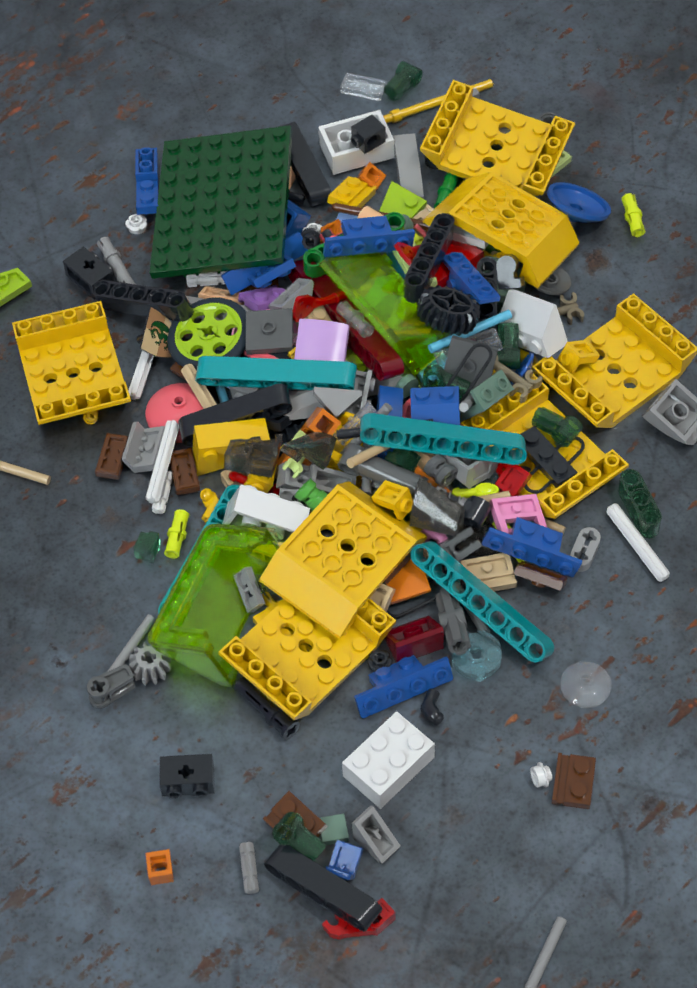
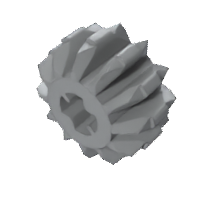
M155 641L151 646L144 642L142 649L135 647V654H130L129 656L130 664L128 667L131 669L134 679L136 681L142 679L145 686L149 680H152L155 685L158 678L165 680L166 673L171 671L170 663L172 660L170 654L167 653L164 645L158 647Z

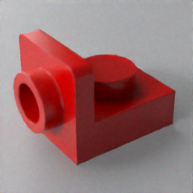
M508 464L495 485L500 489L499 492L509 491L511 497L519 496L532 475L518 465Z

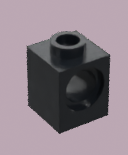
M371 114L351 126V142L355 148H359L366 154L386 142V128Z

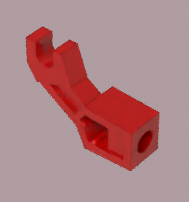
M381 898L377 901L383 909L377 917L379 922L372 923L366 932L358 930L335 914V919L339 923L336 926H332L326 920L322 923V928L331 938L338 940L367 935L378 936L396 920V915L389 904Z

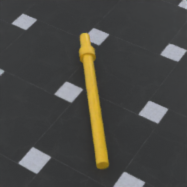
M489 79L471 86L480 92L492 88L493 82ZM445 95L401 110L397 108L389 111V114L383 116L386 124L390 122L397 123L402 121L404 117L437 107L442 104Z

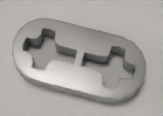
M587 527L582 529L571 550L570 556L578 559L582 553L585 554V559H583L582 565L578 569L579 572L590 568L598 551L601 536L595 528ZM592 537L593 540L590 541L589 545H585V541Z

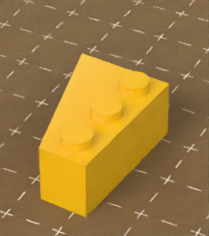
M265 418L194 426L192 452L197 476L234 466L240 462L250 461L254 456L263 457L269 455L270 438Z

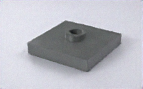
M292 308L246 311L247 355L290 352L293 349Z
M453 335L441 381L448 383L470 348L480 342ZM488 345L493 352V357L472 389L492 376L499 347ZM477 347L473 350L452 384L465 388L470 387L489 357V352L485 347Z

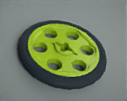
M207 298L191 304L194 309L191 318L181 322L173 321L169 328L167 338L168 350L172 358L182 367L193 364L197 370L198 359L201 356L240 357L246 350V310L229 299ZM218 314H227L223 320H216ZM196 317H205L202 322L194 323ZM229 329H238L234 335H226ZM193 334L190 340L182 341L184 335ZM217 347H226L223 353H214ZM196 349H203L201 355L192 356Z

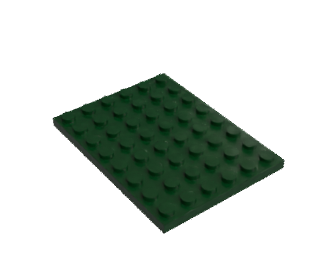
M291 125L164 141L157 201L158 207L156 210L149 272L152 279L284 264L293 132Z

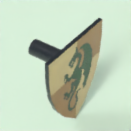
M149 307L144 332L137 336V342L140 344V349L150 355L161 358L172 357L167 343L169 328L172 323L167 317L152 307Z

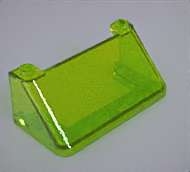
M377 252L323 259L319 263L323 271L396 351L414 376L449 348L448 346L430 353L428 345L449 336V334L441 333L438 330L434 331L431 326L427 327L425 325L426 322L420 321V317L417 315L418 305L404 299V279L391 266L393 262L386 253L381 255Z
M211 524L203 529L148 634V642L154 650L221 686L232 687L238 671L224 660L218 652L235 636L239 637L250 615L246 611L234 575L245 567H252L262 591L264 584L259 579L279 548V545L268 529L226 524Z

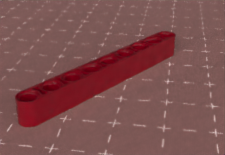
M303 259L294 261L296 267L291 269V273L288 274L289 279L292 283L298 278L311 279L314 282L312 297L324 298L333 292L340 291L326 274L317 278H310L304 273ZM348 298L336 304L324 305L326 312L333 322L344 323L350 326L347 345L369 370H373V375L379 381L404 374V364L401 357Z

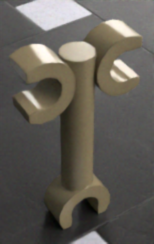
M571 293L570 301L565 300L564 296L560 295L561 307H557L559 315L567 314L566 321L569 325H572V317L575 316L580 319V322H583L584 312L578 308L576 293Z
M497 355L494 370H503L508 380L514 383L512 386L514 390L510 392V396L520 392L522 394L519 402H525L528 393L532 389L541 386L543 377L539 376L538 379L532 380L533 370L530 369L525 373L524 379L500 363Z

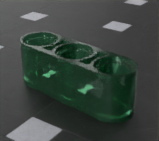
M626 469L620 474L619 496L640 534L644 538H654L660 531L661 512L641 474L634 469Z

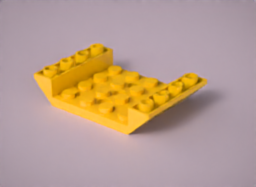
M453 80L425 136L420 151L439 170L464 179L492 172L527 193L539 196L544 195L574 129L575 122L554 116L552 123L548 124L473 97V86ZM506 127L510 132L501 133L499 129ZM498 144L502 147V149L496 151L493 150L491 146ZM489 161L492 162L494 166L491 168H487L483 165V163Z
M492 172L467 178L423 220V223L430 226L436 215L442 213L451 215L457 227L466 230L476 238L485 241L506 254L515 255L523 263L519 277L524 276V280L536 288H539L580 243L566 214Z
M633 293L617 305L616 316L584 339L588 340L599 355L603 357L602 360H597L594 363L579 364L574 374H571L561 365L558 358L555 360L551 356L549 358L544 357L532 366V370L538 376H542L547 384L593 425L599 428H613L663 391L675 379H679L697 355V346ZM617 369L620 373L611 374L608 370ZM626 383H633L636 387L627 388L624 385Z
M101 301L12 323L38 425L131 402ZM94 368H101L98 372L91 371ZM74 373L79 374L77 377L74 378L69 377L71 374ZM50 379L56 380L53 383H46Z
M533 373L531 379L536 380L538 377ZM543 382L539 388L532 389L528 393L527 400L523 403L519 402L522 393L517 392L513 396H510V393H508L484 412L461 422V426L521 434L535 426L554 447H556V442L562 441L567 436H578L584 441L585 449L570 464L577 471V474L557 488L551 483L543 492L536 494L543 516L556 519L629 467V464L613 449L605 454L548 400L549 388ZM576 439L566 441L567 446L560 447L557 450L567 462L581 448V443ZM528 456L523 463L518 465L520 467L527 466L531 471L536 467ZM538 469L528 481L527 486L532 490H539L549 480ZM523 488L519 496L530 495L534 493H530L525 488Z
M351 482L340 483L334 487L277 549L259 581L340 639L354 623L360 608L409 554L415 545L424 543L428 536L404 519L402 521L396 519L395 513L388 508L374 504L371 496ZM328 529L334 535L332 537H325L321 534V531ZM347 543L352 545L354 549L352 551H344L341 545ZM370 558L374 564L366 566L362 564L361 559Z
M369 598L357 612L354 623L338 639L289 602L283 600L244 637L240 639L235 636L218 654L293 720H297L309 715L369 657L372 651L378 648L395 625L396 620ZM288 627L293 630V634L285 636L280 632V629ZM303 643L309 644L312 650L310 652H303L300 650L299 645ZM322 659L328 660L331 666L329 668H322L317 662Z

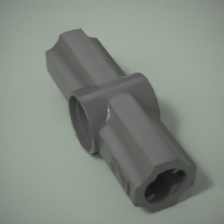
M442 588L435 595L440 612L438 613L440 624L443 626L450 653L462 655L471 647L463 608L460 607L459 601Z

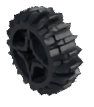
M436 285V287L424 289L417 302V315L420 317V321L426 322L425 325L427 327L431 326L434 331L438 330L441 333H448L450 336L452 334L460 336L461 334H468L476 327L480 318V306L476 304L477 301L475 299H471V295L464 294L463 290L458 291L455 287L452 289L447 286L441 287Z

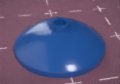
M557 182L551 184L548 188L547 195L552 205L566 214L572 222H600L607 219L611 213L610 205L601 196L584 187L571 183Z

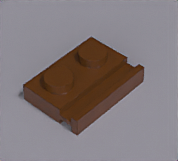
M558 752L552 804L556 805V803L568 807L590 810L596 758L573 754L567 756Z
M290 791L263 818L271 828L301 854L328 827Z

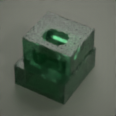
M394 448L393 452L388 451L385 460L415 472L421 456L414 451Z
M149 531V533L140 532L133 548L135 558L154 563L161 548L159 533Z

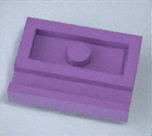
M273 285L239 293L238 302H244V305L253 311L269 309L268 305L285 289L277 288L278 286Z

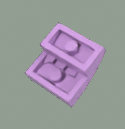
M299 319L294 359L345 361L350 326L326 320Z

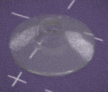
M584 661L572 664L563 672L560 687L563 696L571 704L581 708H593L607 700L611 692L612 683L609 674L603 667ZM582 679H589L591 681L586 683Z

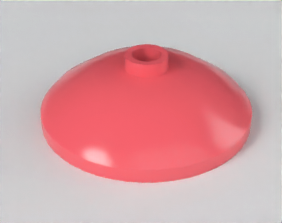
M175 383L161 388L150 398L146 406V421L149 428L165 426L168 420H175L178 423L181 417L202 410L203 407L188 383ZM180 428L175 443H183Z

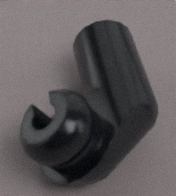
M430 688L425 695L420 710L429 723L432 722L434 725H439L444 719L443 713L439 712L436 706L440 693Z

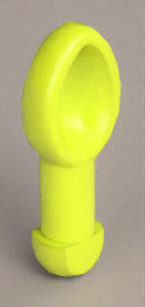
M480 483L471 489L454 488L451 494L457 497L461 495V498H469L470 496L499 493V488L492 483Z

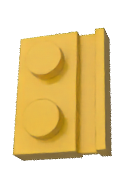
M348 176L328 195L327 203L332 205L340 203L362 208L376 194V186L371 188L368 186V183L356 177Z

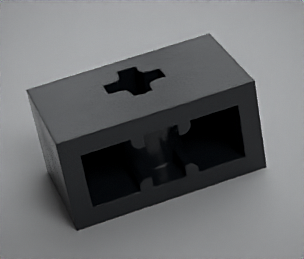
M84 246L63 260L66 276L94 300L95 297L91 289L95 283L101 280L114 281V271L111 266L101 262L96 253L90 252Z
M212 754L161 756L160 789L162 796L179 798L182 795L204 797L208 794H215Z

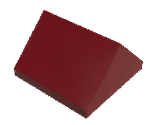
M428 615L392 628L386 635L385 640L397 663L405 657L414 655L416 658L444 649L443 626Z

